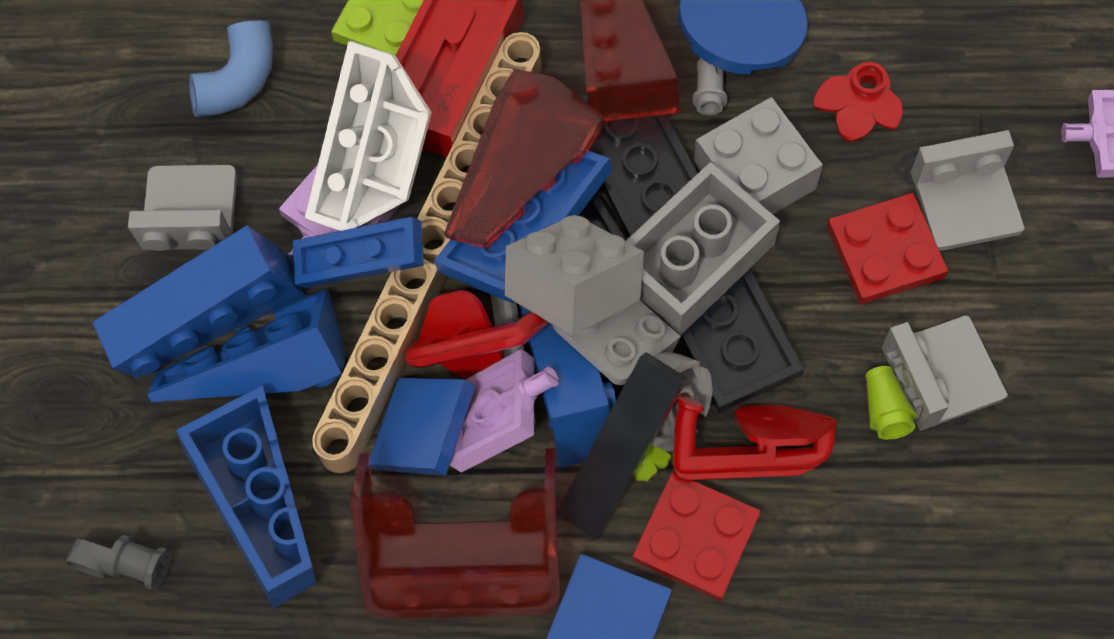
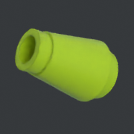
M879 366L869 370L865 377L867 381L870 428L877 431L878 437L884 440L897 439L910 434L915 429L914 420L917 417V413L896 375H894L893 368L890 366Z

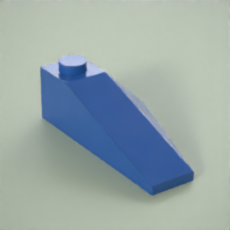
M326 288L273 311L272 313L276 320L255 331L250 330L248 325L235 331V336L226 341L222 349L215 351L213 347H205L156 373L147 394L151 402L240 396L262 385L265 394L301 391L313 385L320 388L333 383L343 373L347 353L328 289Z

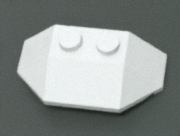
M348 41L304 219L343 231L357 228L409 200L432 112L394 54L354 41Z

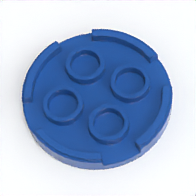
M681 0L677 13V22L681 26L686 38L692 44L690 49L697 56L722 70L750 75L752 70H764L776 66L782 68L790 63L802 47L808 25L807 15L800 0Z

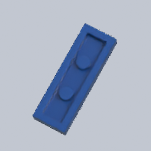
M408 217L293 240L294 285L308 288L424 266L421 220Z

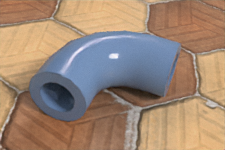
M260 20L246 21L227 27L230 44V58L227 64L214 72L196 73L189 76L190 99L195 117L220 115L243 108L262 91L272 71L273 42L270 22Z

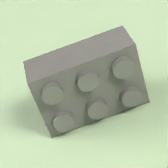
M710 162L626 240L627 243L644 251L640 301L679 335L683 334L775 245L780 220Z

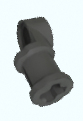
M123 534L116 540L112 549L86 540L75 539L65 563L76 570L97 578L106 579L107 575L119 578L125 575L143 581L146 588L156 591L163 584L168 574L172 553L170 549L164 547L155 550L137 544L133 537Z

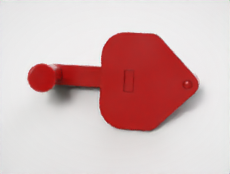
M457 290L438 295L430 301L419 338L406 349L404 359L407 365L414 368L441 364L466 380L504 359L503 350L524 345L547 324L551 323L529 311L517 322L492 327L481 301L468 291Z
M679 396L676 399L678 408L674 425L673 467L677 475L683 479L703 480L798 476L813 470L825 462L834 448L837 422L835 418L778 404L749 405L735 410V421L747 438L757 443V446L695 448L697 418L699 412L704 411V405L695 399L685 396ZM813 443V447L776 449V446H800Z

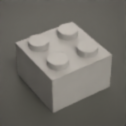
M772 97L696 139L694 165L699 172L712 162L771 214L778 212L817 189L823 165Z
M577 215L568 216L560 222L538 232L530 233L527 237L506 246L505 296L573 336L640 301L644 251L627 243L620 236L613 235L597 227L584 217Z

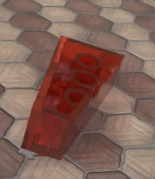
M580 0L586 89L591 122L680 113L678 78L643 1Z

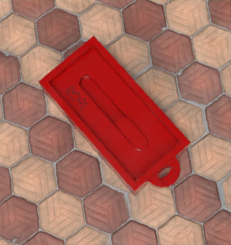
M424 0L395 55L432 112L422 150L447 158L503 41L511 34L518 33L524 22L522 0Z

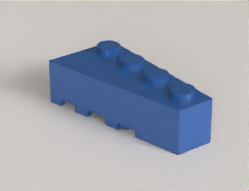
M518 304L522 318L530 310ZM547 324L528 341V345L532 347L530 349L531 355L534 358L535 373L537 374L546 367H551L559 379L557 381L559 384L543 392L542 397L550 430H553L559 467L561 468L585 461L610 411L616 403V397L611 381L602 383L600 371L554 330L553 324Z
M263 385L177 429L176 432L185 455L272 608L314 586L316 581Z

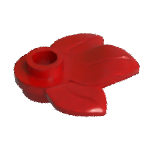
M875 62L861 63L855 66L848 73V76H835L826 80L817 91L813 104L814 108L818 110L837 113L835 119L837 130L840 136L847 142L865 138L872 131L875 124L887 129H896L903 113L901 100L889 90L890 78L886 70ZM867 82L872 84L874 88L867 89L860 84Z

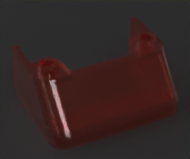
M546 448L545 489H530L517 494L510 505V521L415 524L414 509L406 498L393 493L374 494L369 453H359L350 503L362 602L369 613L382 619L531 616L546 614L556 607L560 596L555 448Z

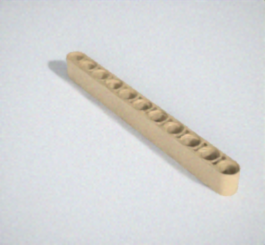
M513 33L503 41L417 218L421 220L424 266L391 272L314 431L312 438L313 448L325 468L331 472L340 474L349 472L360 462L396 386L397 380L406 365L404 359L405 351L418 339L430 301L438 296L447 277L438 272L434 260L484 198L508 148L510 135L516 131L542 73L540 46L536 38L529 33ZM520 58L529 59L523 63L514 62ZM503 93L513 95L506 99L497 98L498 95ZM485 129H494L496 131L487 136L479 134V132ZM469 165L479 167L471 173L461 171L462 168ZM451 202H457L462 204L458 209L453 211H446L442 209L446 204ZM432 240L444 242L437 249L429 250L424 248L426 243ZM421 278L425 280V283L417 289L405 287L407 282L412 279ZM402 317L407 319L404 326L398 329L386 328L387 323L393 318ZM376 357L388 359L385 366L379 370H369L366 368L370 360ZM359 397L368 399V404L364 409L357 412L347 410L348 404L353 399ZM342 438L349 441L348 446L343 452L335 455L327 453L328 446L334 440Z

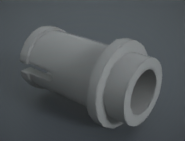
M700 59L697 62V91L693 94V104L696 106L697 111L703 115H716L727 104V94L723 91L724 70L716 68Z

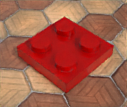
M913 193L828 219L826 227L860 305L944 279L948 273L945 262Z
M672 471L632 556V561L721 602L761 511L696 481L683 479L676 472Z

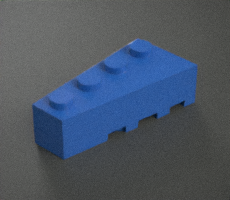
M247 225L92 323L112 368L138 378L150 375L158 370L160 366L241 328L307 294L303 287L294 285V268L285 251Z

